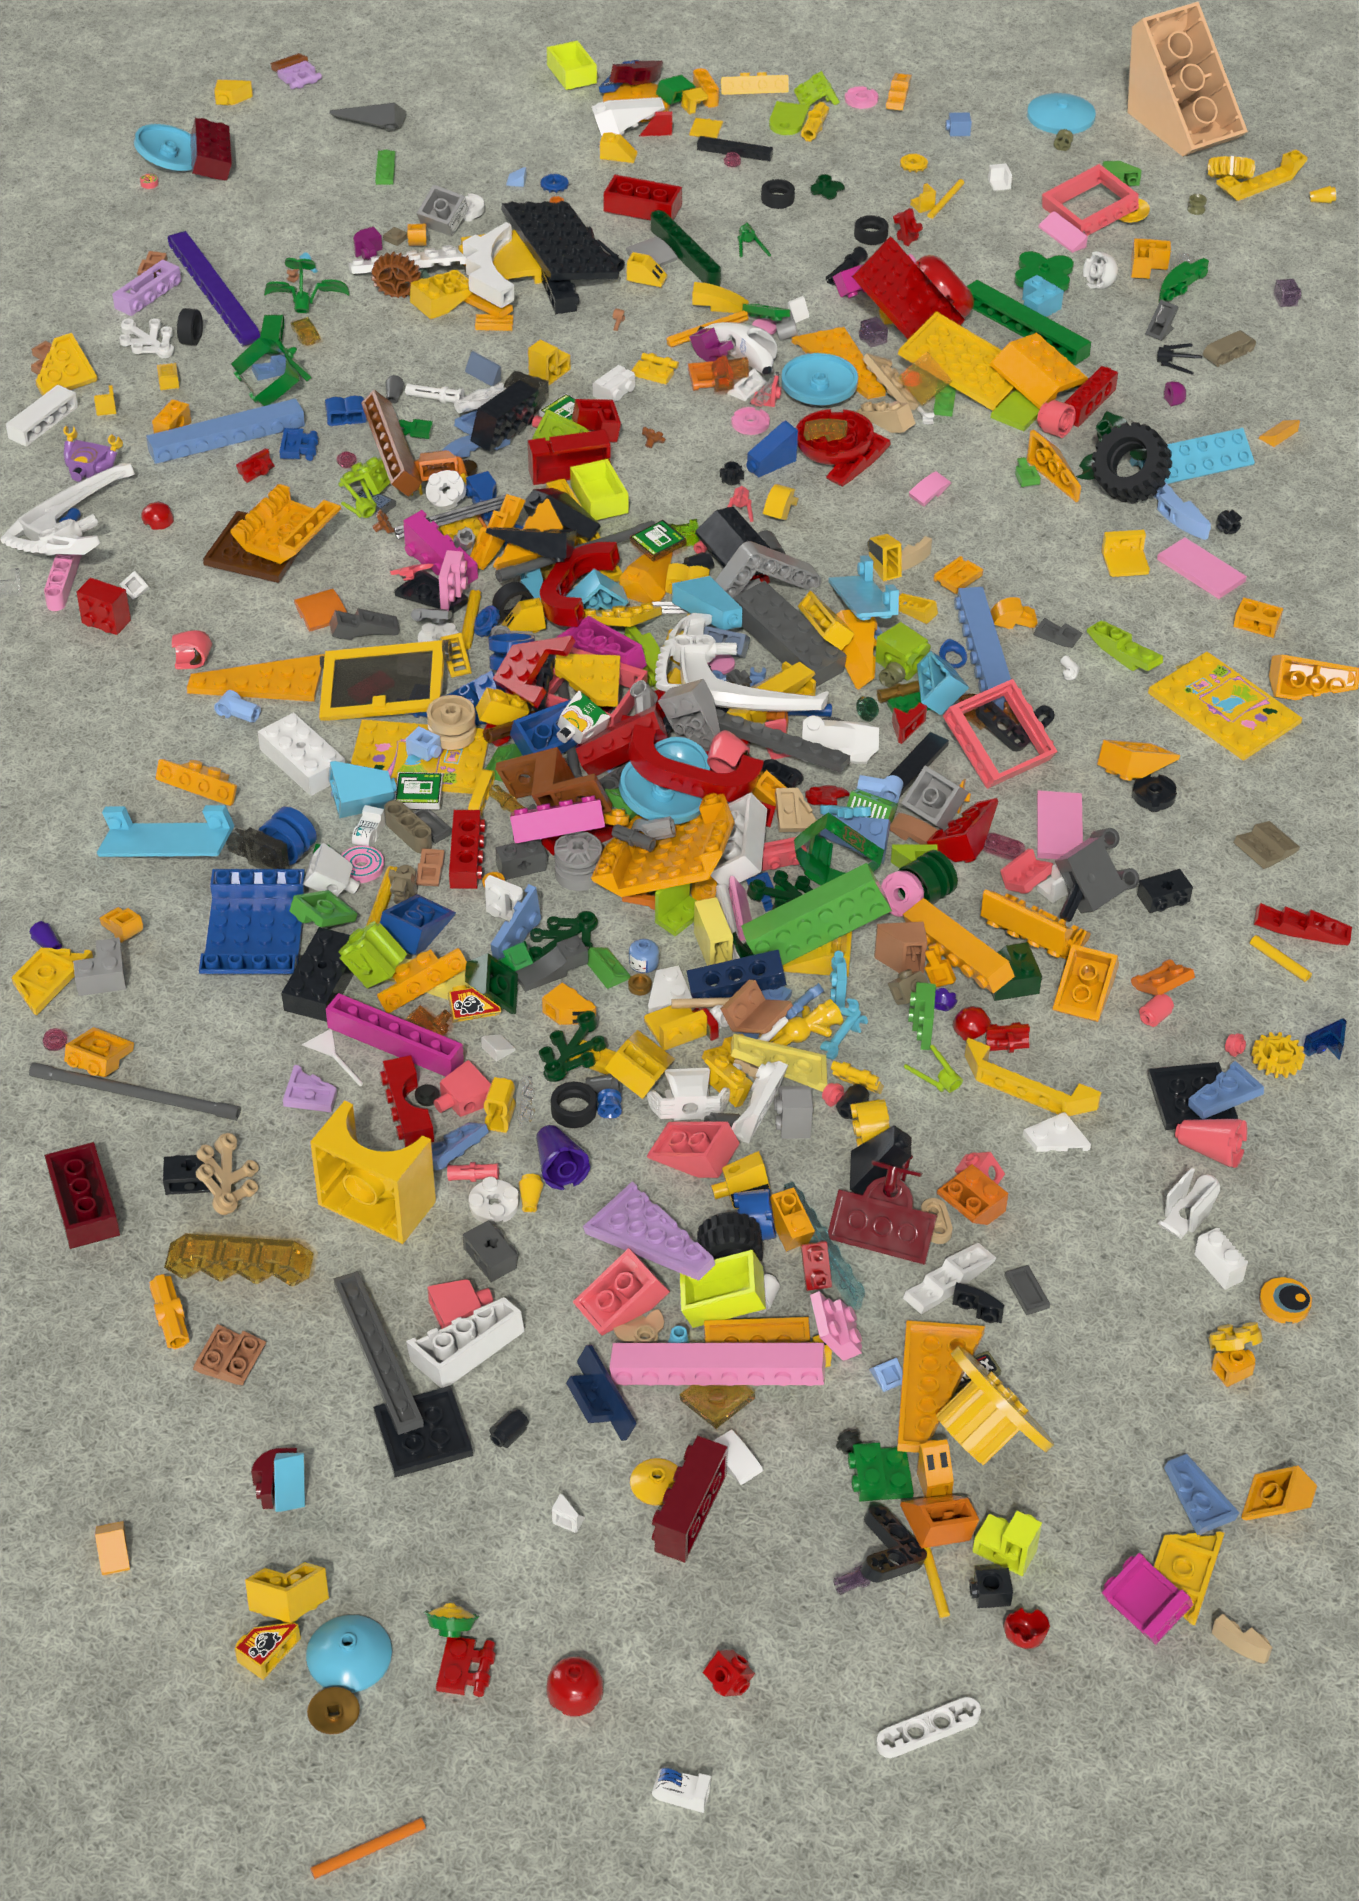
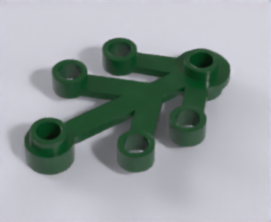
M777 870L773 881L786 891L767 887L765 882L755 879L750 882L746 893L754 900H762L765 895L780 898L774 901L773 910L803 895L797 889L802 890L804 893L813 889L809 886L810 879L808 877L798 876L794 887L787 880L788 874L785 871Z
M590 911L580 912L577 918L549 917L547 919V928L549 930L534 928L530 931V940L538 943L543 939H554L543 948L538 946L529 948L534 961L539 960L557 946V942L574 937L581 932L582 942L585 947H589L587 948L589 951L590 947H593V944L590 942L591 931L597 928L598 919ZM560 927H571L568 930H558Z
M584 1011L577 1016L579 1028L568 1045L565 1043L566 1038L563 1031L556 1030L550 1034L552 1044L557 1046L561 1054L558 1060L554 1059L555 1054L551 1047L546 1046L539 1050L542 1062L546 1063L543 1075L547 1081L558 1082L566 1076L568 1071L581 1065L584 1068H590L595 1065L596 1060L593 1053L586 1051L591 1049L596 1052L604 1050L607 1046L604 1037L600 1035L595 1036L590 1041L580 1044L585 1035L594 1031L597 1027L598 1021L593 1011ZM582 1054L579 1058L569 1061L570 1058Z

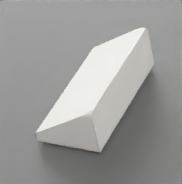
M753 369L736 383L727 394L746 401L765 385L767 381Z

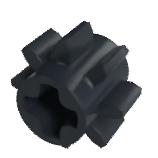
M734 461L724 464V468H720L722 482L728 485L740 484V479H744L742 465Z
M1233 509L1222 511L1217 517L1219 523L1216 527L1221 532H1224L1225 535L1228 533L1234 534L1241 527L1239 521L1242 520V517Z

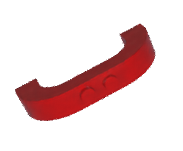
M596 542L573 549L571 557L566 558L565 562H557L540 588L543 612L549 621L568 627H578L585 617L582 598L565 596L576 579L581 575L591 572L593 569L609 571L615 569L620 561L617 542Z
M638 724L634 725L628 755L635 770L648 781L658 786L699 798H704L712 793L717 795L724 794L727 802L735 801L755 789L762 770L763 760L742 755L739 767L729 773L713 772L664 757L654 746L656 729Z

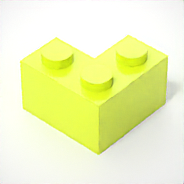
M1016 1511L1010 1523L1004 1518L989 1514L974 1539L973 1553L1004 1568H1009L1010 1571L1023 1577L1037 1552L1042 1522L1032 1515L1023 1514L1019 1511Z

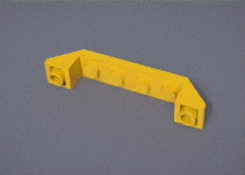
M1295 149L1283 154L1281 167L1241 183L1229 175L1216 180V184L1232 198L1240 201L1292 180L1305 164L1308 157Z
M970 1038L967 1039L964 1056L976 1081L1058 1115L1065 1112L1068 1116L1096 1111L1099 1108L1102 1092L1079 1083L1072 1096L1062 1091L988 1062L990 1046Z

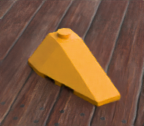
M1034 429L1030 430L1027 462L1032 466L1035 465L1042 475L1072 500L1078 502L1081 485L1060 449Z
M663 550L655 555L647 551L628 565L619 577V585L623 586L628 599L641 603L662 601L666 595V578L668 566L672 561V551Z

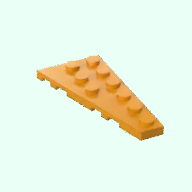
M845 327L792 337V343L802 347L805 353L831 354L850 362L858 373L856 391L866 399L886 396V390L877 381V376L867 369V364L863 361L864 356Z
M325 654L193 673L188 681L187 693L223 696L227 690H233L240 697L315 702Z
M906 1320L897 1451L919 1453L920 1444L932 1439L940 1423L936 1415L951 1401L965 1373L954 1360L951 1352L956 1347L961 1346L973 1356L985 1333V1326Z

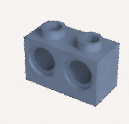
M705 626V635L712 636L716 643H736L737 654L732 656L746 658L750 642L749 636Z

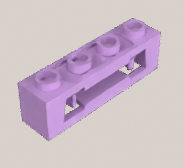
M161 260L113 293L114 308L130 316L141 311L142 308L181 282L179 267Z

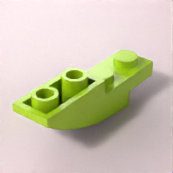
M1101 620L1087 628V633L1103 651L1131 671H1135L1138 668L1150 671L1163 663V655L1133 642L1131 633L1106 621Z
M635 625L631 627L625 626L624 635L642 645L647 664L642 670L648 671L647 683L658 690L656 688L657 681L655 676L657 674L655 669L657 668L656 661L659 660L658 654L661 652L656 640L650 632L642 635Z

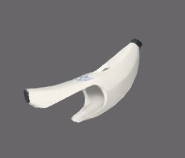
M721 322L706 327H699L698 331L704 328H715L719 342L731 340L734 348L727 351L729 355L764 375L773 372L772 365L773 359L776 358L777 344L772 335L767 331L753 325L736 322Z

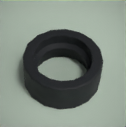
M772 179L762 185L761 201L765 206L774 209H784L794 203L795 187L791 182L783 179Z
M875 215L860 217L855 222L854 237L862 244H882L888 238V222L884 218ZM865 229H876L878 231H867Z
M183 308L177 320V337L181 344L195 346L199 343L202 336V314L198 309Z
M510 582L499 588L495 593L492 605L499 610L500 618L503 621L513 610V608L504 610L505 605L510 599L518 595H522L520 601L534 599L524 584Z
M566 1082L552 1092L550 1099L552 1118L563 1127L581 1128L590 1124L596 1117L597 1097L595 1091L590 1086L582 1082ZM569 1098H580L588 1103L585 1109L575 1112L566 1111L559 1105L562 1101Z

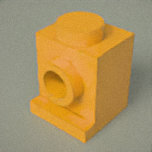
M1249 1349L1226 1351L1221 1354L1218 1352L1214 1355L1211 1369L1224 1385L1229 1387L1253 1375L1255 1357Z

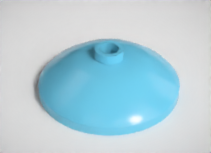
M670 737L654 744L660 754L672 755L689 762L693 766L710 770L707 763L708 755L705 750L690 739Z
M343 1615L325 1622L314 1632L306 1649L307 1667L317 1683L324 1688L341 1687L352 1693L365 1690L377 1683L388 1670L392 1659V1645L385 1629L376 1621L361 1615ZM346 1642H352L349 1646L343 1645Z

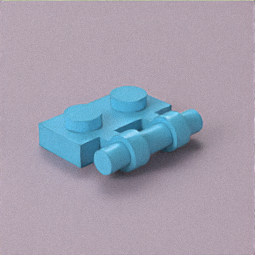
M842 951L834 953V957L831 960L833 971L830 974L831 987L835 988L830 989V999L837 1004L839 1010L841 1007L845 1008L847 968Z

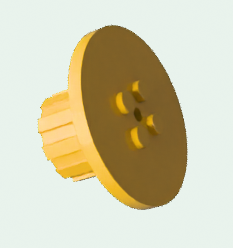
M961 1346L956 1347L951 1352L954 1360L969 1376L971 1381L936 1416L952 1437L974 1459L985 1465L1020 1430L1044 1452H1048L1055 1445L1045 1430L1029 1414V1410L1019 1400L1018 1396L1009 1387L1006 1388L992 1371L989 1372Z

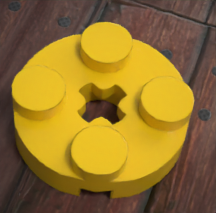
M1257 1322L1245 1323L1239 1328H1233L1231 1324L1217 1327V1332L1210 1333L1208 1338L1210 1349L1216 1347V1351L1244 1349V1344L1252 1341V1346L1263 1341L1261 1329L1258 1327Z

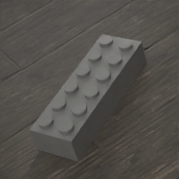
M766 581L733 597L742 607V627L781 663L786 661L794 665L801 662L813 670L815 675L812 678L816 681V687L844 672L847 655L825 640L810 621Z

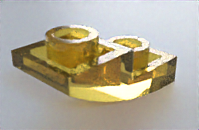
M308 317L290 323L292 330L297 334L298 341L302 345H312L316 343V340L320 339L315 326Z
M839 419L808 421L805 423L804 437L806 440L825 436L827 441L838 440L846 437L848 423L845 420Z

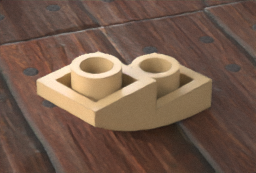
M925 536L915 546L908 544L902 550V571L914 567L931 554V538Z
M1224 1614L1215 1620L1212 1634L1227 1647L1246 1658L1263 1664L1269 1660L1272 1646L1265 1636L1258 1634L1252 1627L1243 1633L1239 1625L1229 1620Z

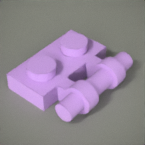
M307 61L277 71L278 77L286 84L289 83L291 89H300L306 84H314L317 80L322 79L321 74L315 73V67Z

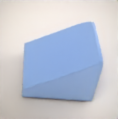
M526 167L510 173L506 186L524 187L527 178Z
M897 1358L869 1369L883 1392L902 1385L903 1371Z

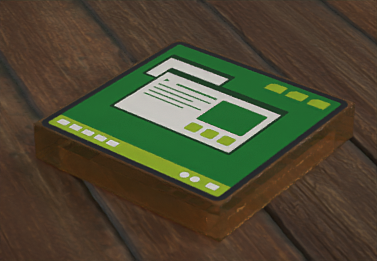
M664 520L630 536V542L653 562L687 545L686 538Z

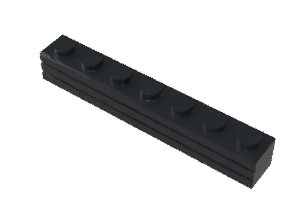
M699 136L697 141V150L769 162L773 157V147Z

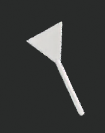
M332 1029L302 1044L305 1047L333 1057L359 1086H363V1082L336 1054Z

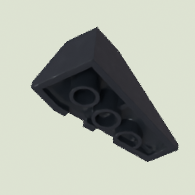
M554 488L533 489L523 505L528 516L532 517L538 504L543 503L545 499H549L563 529L577 530L576 537L590 541L601 527L568 493Z
M490 527L486 529V533L541 556L552 558L554 562H565V559L572 555L577 530L550 529L541 532L537 528L520 530V528Z

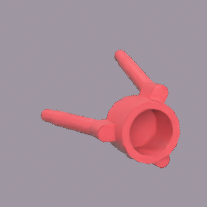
M740 486L734 490L733 497L730 498L727 507H732L734 504L737 507H744L746 505L749 520L753 522L752 500L749 499V491L747 488Z

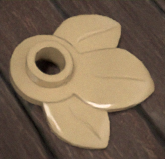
M657 1309L649 1313L647 1317L641 1315L626 1324L613 1328L617 1338L624 1342L657 1343L658 1333L664 1328V1318Z

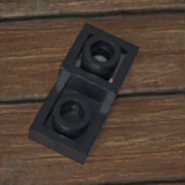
M956 1282L952 1305H957L966 1310H977L976 1318L982 1319L984 1322L1002 1324L1005 1306L1003 1303L982 1290Z

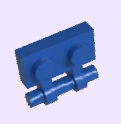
M284 428L279 451L280 458L300 459V455L305 454L306 460H313L317 451L315 446H317L319 440L318 433L313 430L310 434L304 433V429Z

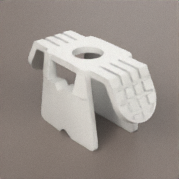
M709 1068L665 1070V1076L670 1090L665 1091L666 1098H662L654 1090L647 1093V1100L652 1111L660 1119H674V1121L704 1120V1117L711 1112L722 1113L730 1097V1089L726 1087L721 1090L718 1096H709Z
M1191 1168L1168 1193L1165 1217L1167 1218L1164 1221L1159 1220L1158 1222L1159 1227L1170 1232L1180 1240L1188 1231L1194 1232L1209 1216L1220 1192L1218 1180L1214 1176L1207 1174L1197 1179L1192 1191L1187 1195L1195 1171L1194 1168ZM1183 1208H1190V1219L1182 1218L1179 1211Z

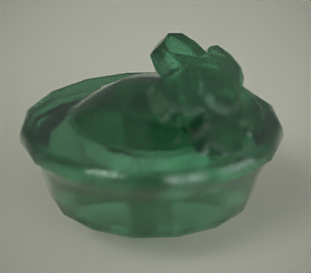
M862 696L857 700L856 708L860 718L867 722L873 721L879 713V706L875 699Z

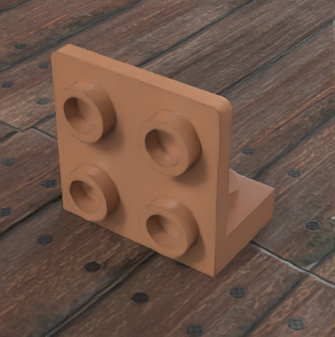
M748 980L720 1009L732 1032L766 1034L772 1030V1026L779 1019L786 1016L787 1011L793 1004L791 1001L765 999L756 980Z

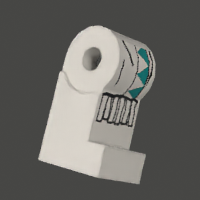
M368 805L364 806L362 817L353 831V845L373 846L385 826L384 809Z

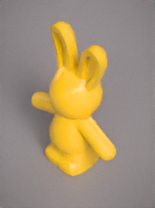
M832 999L819 1004L812 1011L809 1006H804V1009L801 1011L802 1018L793 1017L788 1019L789 1022L769 1042L784 1046L791 1042L801 1043L810 1036L811 1032L830 1037L832 1035L831 1025H841L844 1022L839 1007Z

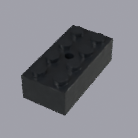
M518 380L477 408L470 441L490 452L494 448L499 447L504 439L509 440L525 426L530 425L534 418V408L538 403L537 396L539 390Z
M321 927L318 928L281 992L284 1011L327 1022V1006L338 993L344 994L354 976L352 971L340 959L341 955L339 954V950L348 942L349 934Z

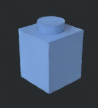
M970 112L949 113V119L945 122V129L949 130L950 136H970L972 124Z

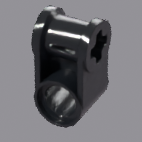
M767 759L763 762L761 771L764 773L767 770L787 788H796L804 780L803 774L796 768L789 767L774 759Z

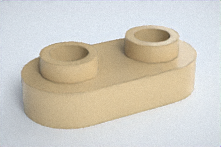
M926 1199L922 1203L921 1211L934 1212L938 1215L931 1242L936 1244L947 1243L952 1237L953 1230L947 1207L940 1199Z

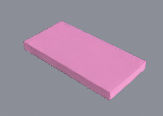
M1185 537L1159 553L1157 560L1218 599L1246 582L1247 576Z
M1038 790L1037 858L1058 859L1083 843L1082 793Z

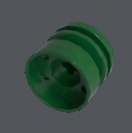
M937 850L927 851L898 870L908 871L919 879L924 890V899L932 905L939 899L954 892L958 885L957 872L947 856ZM899 888L902 896L905 899V891L902 888Z

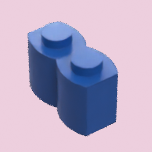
M355 395L346 398L331 397L325 399L327 424L329 426L366 423V415L361 404L364 397Z

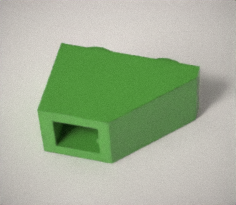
M1103 161L1102 166L1127 186L1140 185L1141 169L1122 161Z

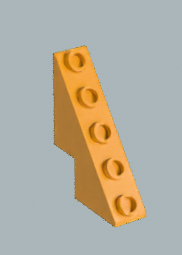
M545 499L543 503L538 504L535 514L532 517H528L523 529L537 528L543 532V530L563 529V526L549 499ZM508 543L503 555L496 558L493 568L498 570L542 556L515 544Z

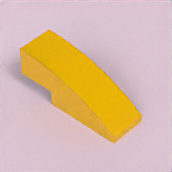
M694 282L692 305L711 306V311L737 313L742 311L743 304H749L748 300L728 289L708 283Z

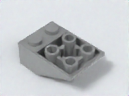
M700 679L670 688L658 702L677 737L690 739L699 744L705 751H709L712 740L720 732L714 697L705 680Z

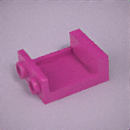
M1138 1553L1135 1557L1131 1556L1125 1561L1122 1566L1123 1570L1117 1577L1112 1576L1103 1586L1104 1591L1102 1595L1109 1604L1156 1645L1194 1604L1190 1596L1183 1590L1180 1591L1145 1559L1144 1555Z

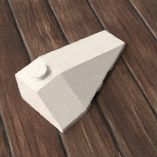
M661 97L609 100L591 106L601 136L604 132L622 135L625 133L624 130L630 126L633 128L638 126L640 120L650 119L654 116L655 112L665 110Z

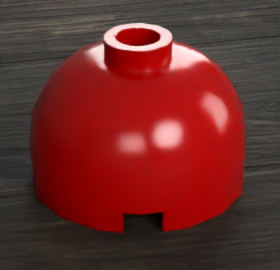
M571 1656L560 1660L552 1667L547 1678L546 1695L550 1705L567 1716H582L594 1710L603 1697V1679L598 1667L590 1660L582 1657Z

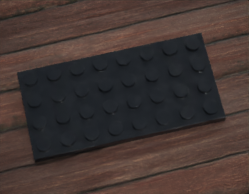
M511 201L509 203H502L501 211L549 280L619 278V271L568 202L551 203L543 201L542 203L527 201L525 203H517Z

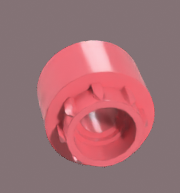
M1052 400L1041 406L1037 422L1043 432L1063 438L1073 427L1076 415L1075 408L1072 405Z

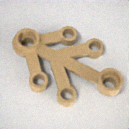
M231 1133L220 1135L214 1143L215 1149L221 1154V1167L213 1159L214 1150L209 1145H202L196 1153L198 1159L205 1163L197 1169L196 1176L200 1181L204 1182L214 1195L213 1208L222 1215L234 1212L237 1208V1201L245 1197H252L258 1191L257 1183L249 1179L244 1182L240 1189L231 1193V1185L246 1177H253L259 1170L256 1162L247 1160L240 1169L232 1173V1152L237 1147V1139ZM213 1174H214V1176L218 1179V1181L220 1182V1187H219L218 1184L212 1179L211 1176H212Z

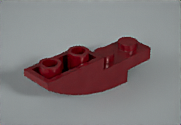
M635 61L634 64H613L610 81L613 83H628L630 85L655 82L661 76L663 61Z

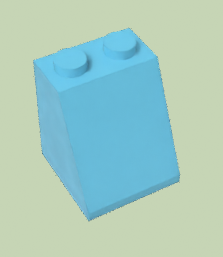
M337 761L330 762L329 782L339 818L362 814L365 805L384 809L387 802L395 799L396 783L394 778L390 779L388 771Z

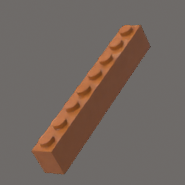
M373 390L361 402L391 485L409 497L418 490L422 481L391 401L376 390Z

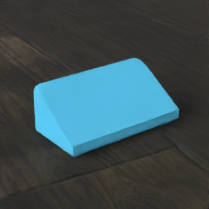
M276 1453L274 1459L275 1512L305 1507L304 1453Z

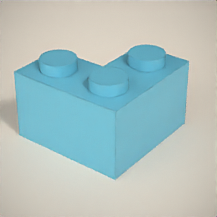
M1036 275L1024 282L1022 300H1024L1025 306L1047 317L1062 309L1064 291Z
M593 569L566 595V597L582 598L584 609L593 608L598 610L600 607L612 609L613 606H626L629 603L623 586L596 569Z

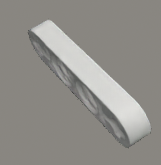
M961 1698L885 1728L877 1736V1751L886 1758L897 1757L972 1727L980 1719V1704L973 1698ZM966 1707L968 1711L973 1710L972 1716L969 1717L967 1713L962 1714L963 1708ZM956 1716H958V1720H957L958 1723L955 1722V1717H956ZM938 1717H944L949 1721L950 1725L947 1728H938L934 1724V1720ZM916 1727L921 1729L924 1735L919 1739H914L908 1735L907 1731L910 1728ZM888 1738L891 1742L895 1741L894 1747L891 1748L889 1744L884 1745L885 1739Z

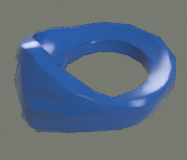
M947 639L941 645L939 656L946 660V653L954 651L961 656L962 661L951 665L953 668L964 666L967 661L966 650L957 641Z

